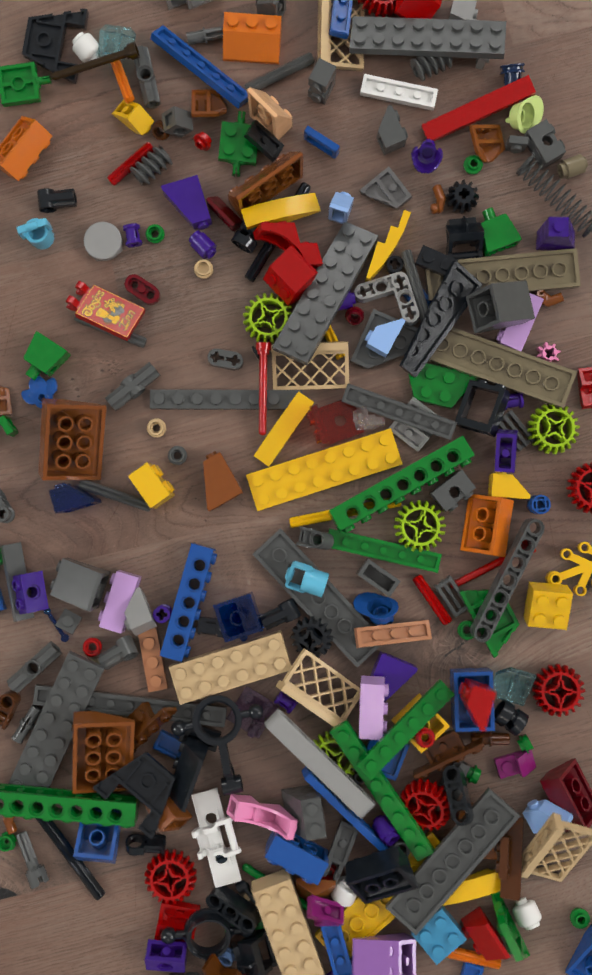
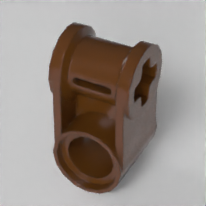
M12 690L0 696V726H2L3 730L9 726L21 701L20 694ZM6 697L11 698L12 704L6 701Z

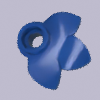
M38 376L35 381L30 379V389L21 392L22 398L26 403L30 405L35 404L38 408L42 409V398L53 399V395L57 391L58 384L56 379L50 378L45 381L41 376Z

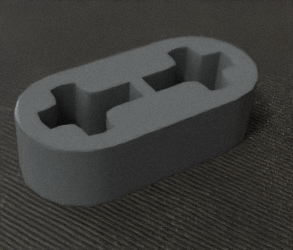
M212 349L207 355L209 363L218 368L239 370L244 364L242 355L233 351ZM218 353L219 357L224 358V360H217V363H215L211 357ZM234 356H236L240 363H236V366H233L232 362L227 361V359H234Z

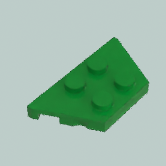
M426 363L416 378H413L411 375L408 376L413 397L420 402L451 409L465 393L469 380L475 381L477 379L457 370Z
M460 590L459 593L473 621L489 590ZM501 592L496 593L494 597L495 602L501 600ZM509 603L491 638L485 642L493 658L498 656V651L504 643H507L511 633L519 626V622ZM492 610L486 612V619H490L493 616ZM479 628L478 631L482 636L484 634V628Z
M500 892L493 893L491 897L498 924H496L497 930L501 937L504 936L507 951L510 955L513 954L516 962L524 960L530 956L524 940L504 899L500 897Z

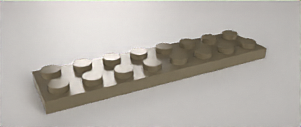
M577 248L458 259V263L483 284L481 288L491 283L527 281L529 292L571 289L581 286ZM425 269L428 301H432L444 277Z
M452 327L429 359L431 362L492 384L504 385L506 389L562 409L565 406L577 371Z

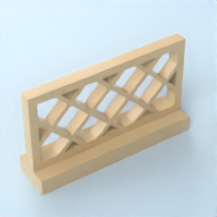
M318 0L317 61L321 58L335 65L336 69L363 71L364 54H354L359 59V64H352L348 60L352 54L348 53L345 56L339 49L344 43L349 48L350 42L348 40L351 37V33L348 39L340 38L342 41L337 46L331 40L332 36L329 35L332 0ZM360 4L356 11L352 8L351 19L353 16H364L363 4ZM336 52L342 60L331 62V55Z
M349 341L320 342L310 360L318 369L312 377L303 370L306 365L300 368L293 359L274 351L272 348L274 344H271L273 390L339 389L347 387L349 383ZM317 354H322L327 359L321 368L313 361ZM336 354H345V362L340 367L331 360ZM276 356H285L289 360L283 369L277 364ZM329 361L337 368L331 377L322 370ZM290 363L300 370L293 378L284 371ZM340 371L345 376V384H337L332 378ZM300 372L309 379L305 385H299L294 380ZM319 372L328 378L323 385H318L313 380ZM281 373L290 379L286 386H277V377Z
M303 648L283 680H279L275 686L333 727L347 719L360 699V688L305 648ZM307 655L311 658L312 666L303 668L302 660ZM326 668L327 677L318 679L316 669ZM313 670L314 680L305 682L303 672ZM300 673L301 683L292 684L289 680L293 674ZM339 678L341 687L332 689L331 679ZM327 680L329 690L320 692L318 682ZM315 683L316 693L308 695L305 685ZM355 689L357 692L354 697L347 699L346 690ZM342 691L343 701L334 703L333 693ZM329 694L331 703L322 705L320 696ZM344 704L345 711L339 717L336 714L335 706Z
M552 813L523 851L522 878L527 879L533 874L562 882L591 847L592 829L562 821L560 814ZM564 829L571 830L572 832L564 833ZM589 835V837L579 838L580 836ZM572 838H576V839H577V840H575V841H571V842H567V843H566V841H565V840L572 839ZM556 842H563V844L553 846ZM580 846L579 849L570 851V848ZM567 850V852L564 853H556L558 851ZM553 853L552 856L545 857L546 854ZM571 858L569 861H565V862H561V861H560V860H564V859ZM556 861H557V864H553V865H549V866L547 865V863H551V862H556ZM539 865H544V867L536 868ZM561 869L559 874L552 872Z

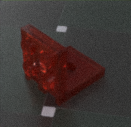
M340 400L318 408L317 404L309 407L307 418L310 426L314 425L315 431L313 435L316 443H320L321 448L365 432L355 406ZM337 416H343L346 419V423L343 426H338L335 423Z

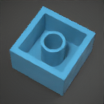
M444 906L435 913L417 935L411 931L413 937L436 965L467 940L461 929L462 927Z

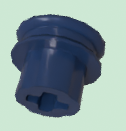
M525 63L500 66L502 69L500 75H504V86L521 78V73L525 72L523 69Z

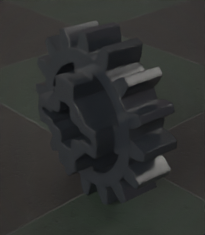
M314 616L310 620L307 617H304L302 621L299 620L292 629L294 633L290 636L291 639H295L292 646H298L296 652L302 651L305 648L313 655H316L317 658H320L321 653L325 655L328 651L327 649H330L332 645L330 642L333 640V636H329L332 629H326L328 623L321 624L322 619L319 618L318 621H315Z

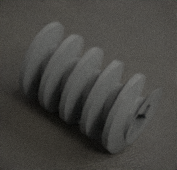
M417 56L416 59L412 58L410 60V66L414 75L417 78L419 77L421 81H425L424 74L431 78V71L437 75L439 72L438 68L442 72L445 71V64L449 69L452 68L453 57Z
M160 145L159 148L155 146L152 148L154 154L150 151L147 153L148 159L143 156L141 158L142 163L138 161L135 163L137 169L130 167V171L141 185H143V182L149 185V177L155 180V172L161 175L160 167L167 170L166 162L170 165L173 164L167 152Z

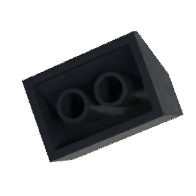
M190 734L186 741L182 740L178 752H181L180 758L176 757L172 768L176 769L173 774L176 776V780L169 796L183 812L186 811L209 748V744Z
M399 846L374 852L361 858H355L346 864V884L364 904L418 889L408 857Z

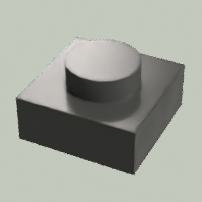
M510 135L505 143V150L511 153L524 152L528 146L529 137Z
M64 609L55 626L73 635L83 618Z

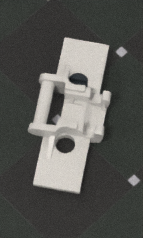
M218 788L192 794L191 797L199 827L195 828L191 834L193 839L197 838L199 844L198 860H202L203 857L207 856L215 888L242 881L236 859V854L241 852V847H238L232 825L233 819L229 816L226 817L224 814ZM214 813L217 818L216 822H208L206 815ZM220 825H225L230 847H226L224 844Z

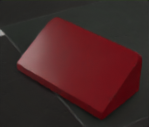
M218 196L206 199L208 207L235 232L242 220Z

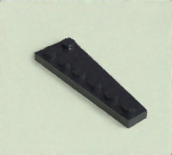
M456 260L450 264L399 365L413 378L418 376L468 307L466 296L481 289L483 286Z

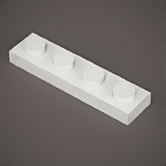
M364 74L360 96L433 111L438 89Z

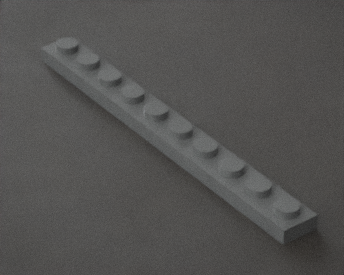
M36 684L33 705L44 706L53 686ZM94 691L86 711L129 716L142 702H149L154 715L162 708L176 707L177 712L170 721L181 720L186 723L192 721L194 711L199 703L188 702L180 705L177 700ZM207 705L201 713V725L225 728L227 706Z

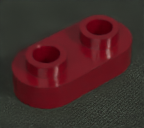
M132 274L125 279L124 285L126 290L145 304L155 305L160 300V292L157 287L139 275ZM138 283L137 288H132V285ZM150 293L154 294V297L152 299L148 298V295Z

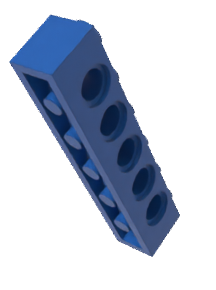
M191 543L160 652L162 657L182 662L185 657H189L191 647L188 644L190 639H194L196 633L194 623L195 620L199 621L202 611L199 609L200 602H204L207 591L204 590L205 584L210 583L212 572H209L211 564L215 565L217 559L214 548ZM197 560L204 561V570L196 568L195 563ZM191 579L199 580L200 586L198 589L191 587ZM187 597L194 599L195 604L193 607L186 606L185 599ZM180 617H188L189 625H182ZM175 635H181L184 638V643L177 644L174 639Z

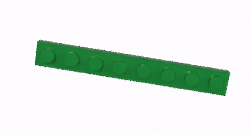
M348 720L331 728V735L416 860L420 861L434 852V847L382 770L370 780L357 767L356 763L368 750Z

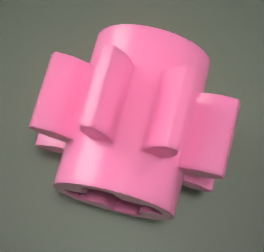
M545 342L543 348L538 347L536 349L539 353L535 357L549 362H557L559 359L556 356L560 353V350L555 348L556 344L548 346V343Z

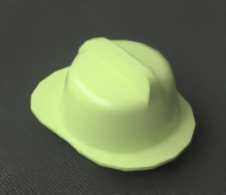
M534 95L523 102L514 104L505 122L510 123L513 129L519 130L522 134L526 133L528 129L539 124L544 112L542 99Z

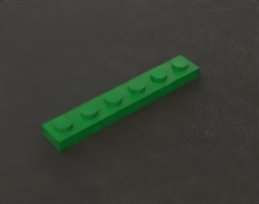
M329 528L328 533L334 538L332 549L438 573L442 554L426 550L419 552L417 548L415 551H411L412 547L405 548L404 545L353 533H345L344 531L339 533L338 530Z
M439 679L356 763L357 767L372 780L455 694Z

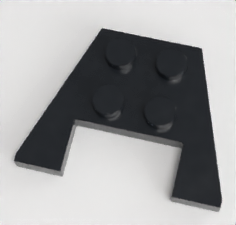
M80 9V12L74 13L66 11L64 14L54 16L53 14L28 17L22 50L23 57L52 73L78 65L61 61L67 26L86 29L89 16L88 10ZM78 74L65 77L64 79L76 84Z
M145 752L96 784L93 789L107 800L119 784L126 788L150 809L149 814L138 826V829L152 839L157 831L176 776L148 752Z

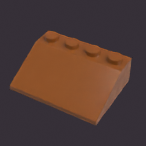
M302 152L281 154L275 160L276 162L271 165H265L260 170V173L248 177L240 187L236 186L229 191L227 195L228 201L241 220L243 219L241 209L268 202L303 178Z
M42 398L38 470L42 480H101L106 405L65 399Z
M97 711L74 712L72 794L96 793L93 789L96 784L133 761L135 720ZM119 784L114 791L128 790Z

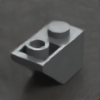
M388 105L376 138L384 155L405 147L408 138L406 129L400 125V116L397 110L393 109L392 105Z

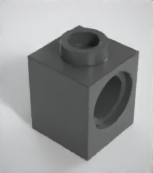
M173 106L162 113L163 130L165 133L182 138L193 131L190 111Z

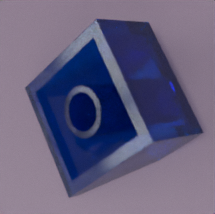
M70 483L54 485L55 489L49 490L55 513L65 514L102 503L98 497L78 488V486H71Z
M253 592L213 605L225 643L264 629Z

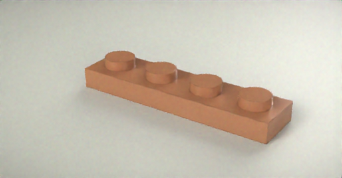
M155 627L138 635L148 692L168 689L164 660L160 656L161 643L158 627Z
M429 620L354 628L356 648L432 639Z

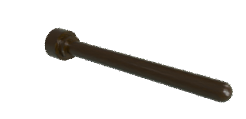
M131 42L124 47V50L53 72L51 77L53 80H59L124 58L135 60L140 58L136 43Z

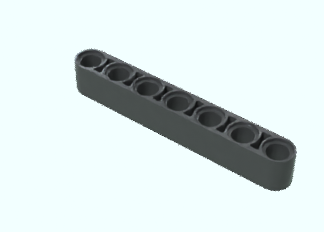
M529 518L522 523L470 627L471 636L479 642H486L491 638L544 533L545 526L541 520ZM534 522L537 528L532 533L530 531V525ZM523 540H526L528 542V546L526 549L523 550L521 548V543ZM517 557L519 564L513 567L512 560ZM506 575L510 576V582L508 584L503 583V579ZM501 592V600L495 602L494 597L496 593ZM492 610L493 616L490 619H486V612ZM483 627L484 634L477 636V630Z

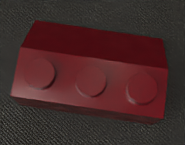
M576 758L549 770L540 780V783L550 802L573 815L574 818L571 823L590 828L592 825V790ZM564 829L566 833L572 832L571 830Z

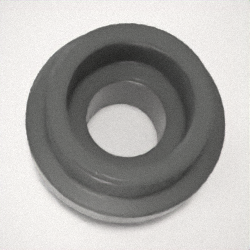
M174 446L168 452V459L174 465H181L187 459V452L181 446ZM180 452L181 458L176 459L175 453Z

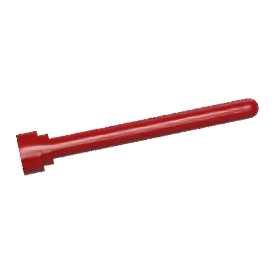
M256 342V350H258L259 434L265 435L267 416V354L271 351V343Z
M526 540L522 541L521 548L524 550L528 546ZM499 557L454 580L456 585L459 587L501 566L505 557Z

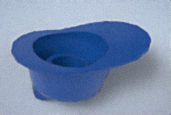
M371 592L357 595L353 602L355 610L362 615L368 616L370 621L376 625L392 623L394 615L399 608L398 602L394 599Z

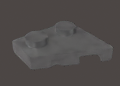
M389 166L360 189L363 195L396 210L412 198V195Z

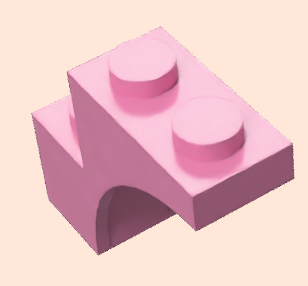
M230 795L226 814L231 819L267 828L281 835L286 840L294 839L298 820L282 806L259 803L250 795Z

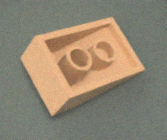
M251 87L247 89L250 117L260 122L279 140L292 128V115L288 110H283L279 106L275 97Z

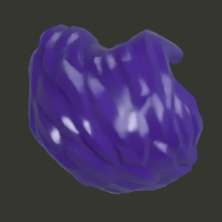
M430 139L423 141L419 149L414 147L411 153L414 168L424 174L435 171L443 158L442 149L438 148L437 150L434 141Z

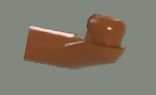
M438 184L433 187L436 204H431L430 210L432 214H440L445 205L446 196L442 186Z
M538 290L536 292V296L544 299L542 305L545 307H550L564 301L561 292L552 296L547 294L545 290Z

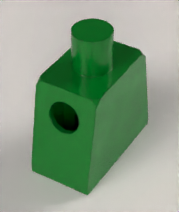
M488 208L482 212L485 219L481 223L484 230L483 257H488L519 244L522 238L506 213L496 217L493 208Z
M36 331L24 355V360L31 364L25 374L34 381L41 372L50 377L64 364L71 354Z

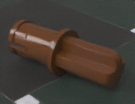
M488 731V733L471 732V742L483 738L485 745H489V747L492 745L510 744L509 733H491V731Z

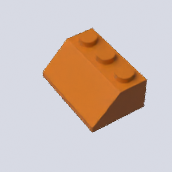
M224 12L223 61L279 65L282 17Z
M21 116L0 144V170L17 181L23 179L27 175L31 164L33 165L38 161L40 152L50 145V139L53 136L35 119Z
M476 494L468 498L460 550L505 557L514 500Z

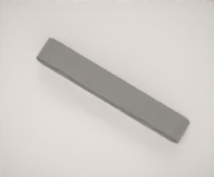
M277 709L264 722L267 729L359 818L362 819L376 805L375 801L280 709Z

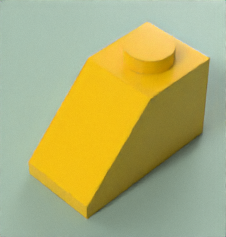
M124 99L112 112L119 121L139 135L149 132L154 122L140 104L135 102L128 104Z
M507 472L489 474L488 496L530 499L531 495L512 474H507Z

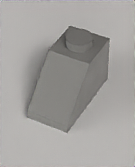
M140 587L136 588L124 612L127 619L124 621L125 626L135 636L157 627L145 593Z

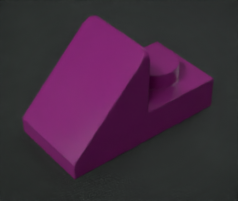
M520 750L493 758L500 779L520 774L523 778L536 768L532 750L529 753L526 750L523 752Z
M311 895L307 897V918L314 920V926L344 925V907L338 902Z

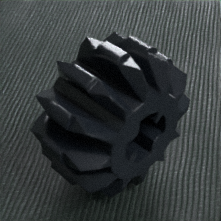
M464 179L461 184L456 181L454 182V187H449V194H447L446 199L450 200L448 207L454 206L453 212L459 209L460 214H463L464 210L469 213L472 207H476V200L479 199V194H476L477 187H471L472 182H469L467 185Z

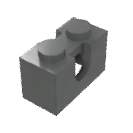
M321 58L318 59L309 76L308 85H310L308 96L316 103L321 102L325 104L335 86L336 66Z
M547 119L528 129L524 134L525 137H529L527 147L531 154H534L535 160L538 159L537 164L539 166L544 164L541 170L560 160L566 152L564 143L556 139L554 135L555 128L552 124H549ZM543 141H547L549 146L545 145Z
M458 470L430 492L429 495L443 512L447 510L451 512L459 506L457 503L459 500L470 498L474 494L473 490L476 487L463 470ZM451 487H455L458 490V495L455 498H452L449 493Z
M366 558L356 573L388 597L392 595L401 582L368 558Z

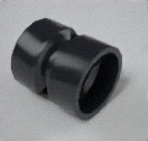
M243 219L239 226L241 230L235 232L231 242L244 252L252 254L257 246L253 235L257 227L247 230Z
M503 699L494 709L495 723L500 726L505 725V729L514 736L520 734L528 722L529 715L519 708L515 709V706L506 699Z

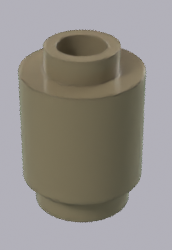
M578 154L562 160L557 165L559 177L561 179H569L585 173L588 167L587 159Z

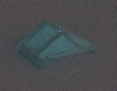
M105 24L100 29L98 56L102 57L124 50L128 43L135 42L136 34L130 27Z
M513 667L497 671L493 681L498 699H506L511 703L524 706L536 679V674Z

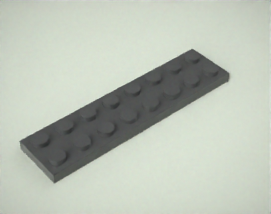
M353 16L349 54L504 59L507 21Z
M348 222L343 223L322 260L323 264L317 268L316 271L318 273L311 285L305 289L272 347L274 351L308 366L379 240V235Z
M281 528L252 554L310 617L314 616L315 621L321 618V624L328 623L326 629H332L329 635L333 636L332 641L356 667H359L380 647L356 648L354 628L369 627L371 625L329 580H327L322 598L306 592L301 593L285 586V575L293 561L310 565L317 570L319 569ZM294 568L295 572L290 582L301 585L305 571Z
M72 651L68 652L8 784L50 788L73 739L74 712L86 711L105 670L104 666Z
M489 787L472 806L474 819L471 824L465 826L456 824L434 849V852L414 872L418 889L394 895L386 904V909L415 935L421 931L519 819L520 814ZM467 814L460 819L462 822L466 821Z

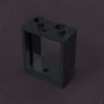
M477 379V381L469 380L455 419L457 426L495 437L511 395L507 391L506 386L495 383L494 386L489 385L487 381ZM477 389L498 394L488 424L467 419Z

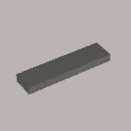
M21 542L2 545L0 548L13 621L17 622L34 618V612L19 614L15 605L17 599L16 592L12 588L13 576L26 574ZM29 588L27 589V596H28V597L31 596V595H30V589H29Z

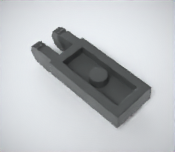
M340 820L328 852L329 865L323 876H327L331 864L334 862L338 866L333 874V880L336 882L339 880L358 834V830L354 826Z

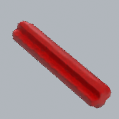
M146 142L108 175L109 182L115 186L131 172L130 167L136 168L135 163L137 161L142 163L141 158L143 156L147 158L149 151L153 153L151 143Z
M420 574L415 576L413 582L443 625L449 624L452 618L423 576Z

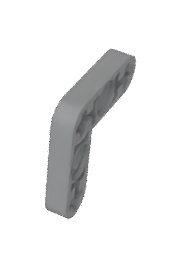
M404 272L389 274L356 286L354 292L358 302L366 303L394 294L401 317L406 320L405 324L413 326L419 321V310L408 276ZM398 278L403 281L402 290H400L399 283H396ZM383 283L387 288L385 291L380 292L376 289V286ZM372 286L374 294H372L370 287ZM364 290L366 292V296L362 297L360 291ZM402 295H409L411 298L409 302L402 303L400 301ZM409 307L412 315H414V319L410 320V318L407 317V308Z

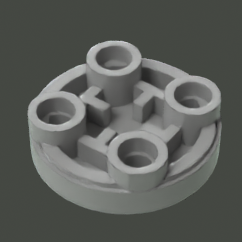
M97 222L91 225L85 232V249L95 260L108 261L122 252V236L113 224Z

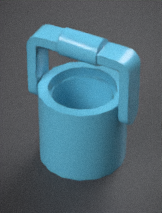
M46 218L30 219L26 224L17 227L19 236L23 240L27 239L37 249H47L53 244V229Z
M293 561L285 575V586L301 593L306 592L322 598L329 573L314 569L310 565ZM294 568L305 571L301 585L290 582L293 579Z

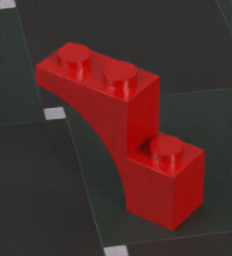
M265 221L260 223L253 232L255 240L272 243L283 251L289 246H293L315 270L323 264L317 243H309L308 241L300 243L295 222L280 221L278 223H270Z

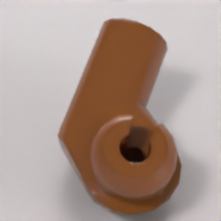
M3 816V822L8 835L16 832L18 829L14 822V817L6 818Z

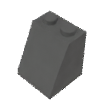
M527 281L491 283L466 296L474 334L521 325L535 319Z
M68 557L63 558L62 561L60 560L56 567L58 572L56 579H53L50 585V590H52L50 595L89 612L99 608L110 571Z
M311 785L281 789L284 809L298 820L295 834L306 841L327 838L321 794Z

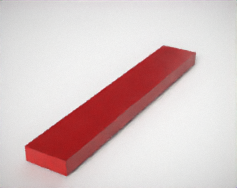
M524 76L422 124L421 128L426 139L439 140L536 94L530 76Z

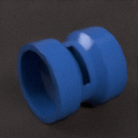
M534 495L527 501V508L533 514H544L551 507V502L545 495Z

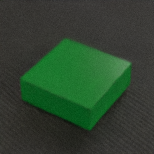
M2 415L0 417V425L6 434L12 437L17 435L19 431L12 420L7 416Z

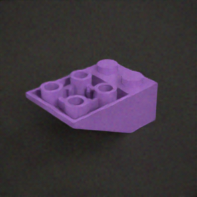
M405 933L352 938V975H416V939Z

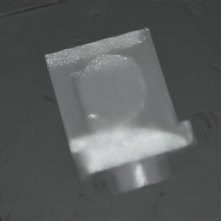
M361 407L353 411V421L356 430L376 429L385 425L384 417H376L375 414L368 415L367 407Z

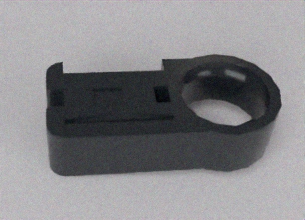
M201 617L198 622L197 633L199 635L201 632L208 635L217 634V637L231 639L236 635L238 625L232 619ZM225 622H231L235 628L221 627V625ZM222 631L235 633L231 635H225L224 633H222Z
M131 834L125 840L126 852L131 856L144 855V853H162L163 856L166 849V836L155 835L150 839L145 834ZM133 842L141 843L138 847L129 846Z

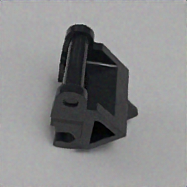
M463 216L458 219H449L446 225V255L457 260L482 257L484 230L480 222L476 223V217L466 218ZM470 243V246H475L476 250L452 253V248H455L458 244Z
M265 927L256 930L253 936L238 941L237 944L236 942L231 943L232 952L237 963L236 967L242 975H267L273 970V967L278 966ZM263 939H265L270 957L265 960L259 948V943Z

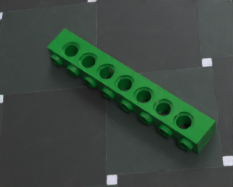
M461 436L329 510L328 514L339 533L342 531L348 533L355 528L354 524L360 521L363 524L371 520L372 514L376 512L381 514L389 509L388 505L393 502L397 505L406 500L404 496L409 493L413 496L422 491L421 487L425 484L431 486L438 482V477L444 474L447 477L454 473L455 467L460 465L463 468L472 462L470 459L475 454L464 436ZM453 454L456 457V462H450L447 455ZM431 463H437L440 470L438 472L433 471ZM415 472H420L423 475L422 481H417L414 478ZM400 481L405 482L407 489L400 490L397 483ZM382 491L390 493L389 500H384L381 497ZM371 500L374 508L366 509L364 501ZM350 509L355 510L357 518L350 519L347 516V511Z
M0 783V799L3 801V803H0V815L6 818L17 816L24 819L39 818L44 821L62 820L64 823L81 822L85 825L92 823L101 824L102 826L118 825L122 828L135 827L138 820L139 800L134 795L112 793L105 800L97 792L72 794L70 789ZM17 800L21 801L23 805L18 804ZM36 802L41 803L43 807L38 806ZM56 804L61 805V806H62V809H61V808H58V807L56 806ZM75 806H80L82 810L76 809ZM94 807L100 808L102 812L96 811ZM114 809L120 810L121 814L116 813Z

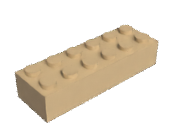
M278 630L194 656L182 662L172 663L169 666L179 703L182 705L287 672L291 668L292 663L282 631Z
M283 869L251 881L252 894L281 974L326 975L291 874Z

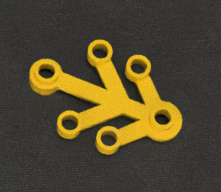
M580 542L577 549L579 552L592 555V547L588 542ZM583 544L587 546L585 551L581 549ZM564 548L560 551V557L579 565L560 573L549 571L545 576V580L547 583L561 584L562 580L582 573L578 584L573 588V592L577 596H584L587 592V582L592 573V561L574 554L570 549ZM565 551L569 552V556L567 558H565L563 555ZM555 575L558 577L557 582H553L552 580L553 576ZM582 587L583 591L579 594L577 589Z

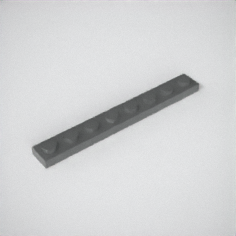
M150 389V409L259 410V390ZM267 390V410H285L298 391L302 393V390Z

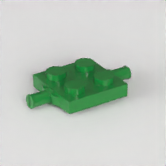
M35 62L0 66L1 103L4 107L41 102V85L52 84L50 75L38 76Z
M238 111L237 122L222 121L218 161L232 164V176L234 177L236 169V177H240L241 166H256L257 148L244 137L250 125L245 123L246 112L244 111L242 118L241 111Z

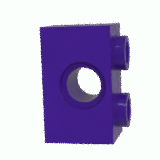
M498 429L495 472H515L518 430Z
M43 571L13 576L12 588L16 592L17 599L15 605L19 614L49 609ZM28 588L31 590L30 597L27 596Z
M148 939L145 955L146 970L185 973L188 955L187 943L174 941L172 944H165L162 940Z

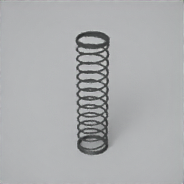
M534 154L531 155L517 170V176H520L526 172L525 176L523 177V181H526L532 175H534L528 183V186H531L538 181V183L534 187V191H537L545 184V186L539 193V196H542L547 191H549L544 201H548L557 193V195L550 203V206H553L559 200H561V202L556 207L555 212L559 211L569 202V204L561 213V217L567 214L571 209H573V211L568 216L571 220L581 211V213L572 223V225L575 226L583 218H585V220L577 229V232H579L592 221L591 219L584 226H582L589 218V216L592 214V210H590L581 219L578 220V218L587 208V205H585L579 211H577L572 217H570L582 202V200H579L569 210L566 211L569 205L576 198V195L572 196L567 202H565L559 208V206L571 192V189L568 190L557 201L554 202V200L561 193L566 184L561 186L555 193H553L548 198L550 193L560 182V179H558L545 192H543V190L546 188V186L549 184V182L552 180L555 174L551 175L542 185L536 188L549 171V169H547L540 177H538L534 182H532V180L540 171V169L544 166V164L539 166L530 176H528L525 179L527 174L538 161V159H536L531 164V162L535 159ZM592 223L583 233V238L592 231Z

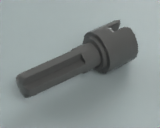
M27 831L20 832L16 835V839L28 868L27 873H25L30 888L34 889L39 887V882L46 883L49 881V877L44 865L39 864Z

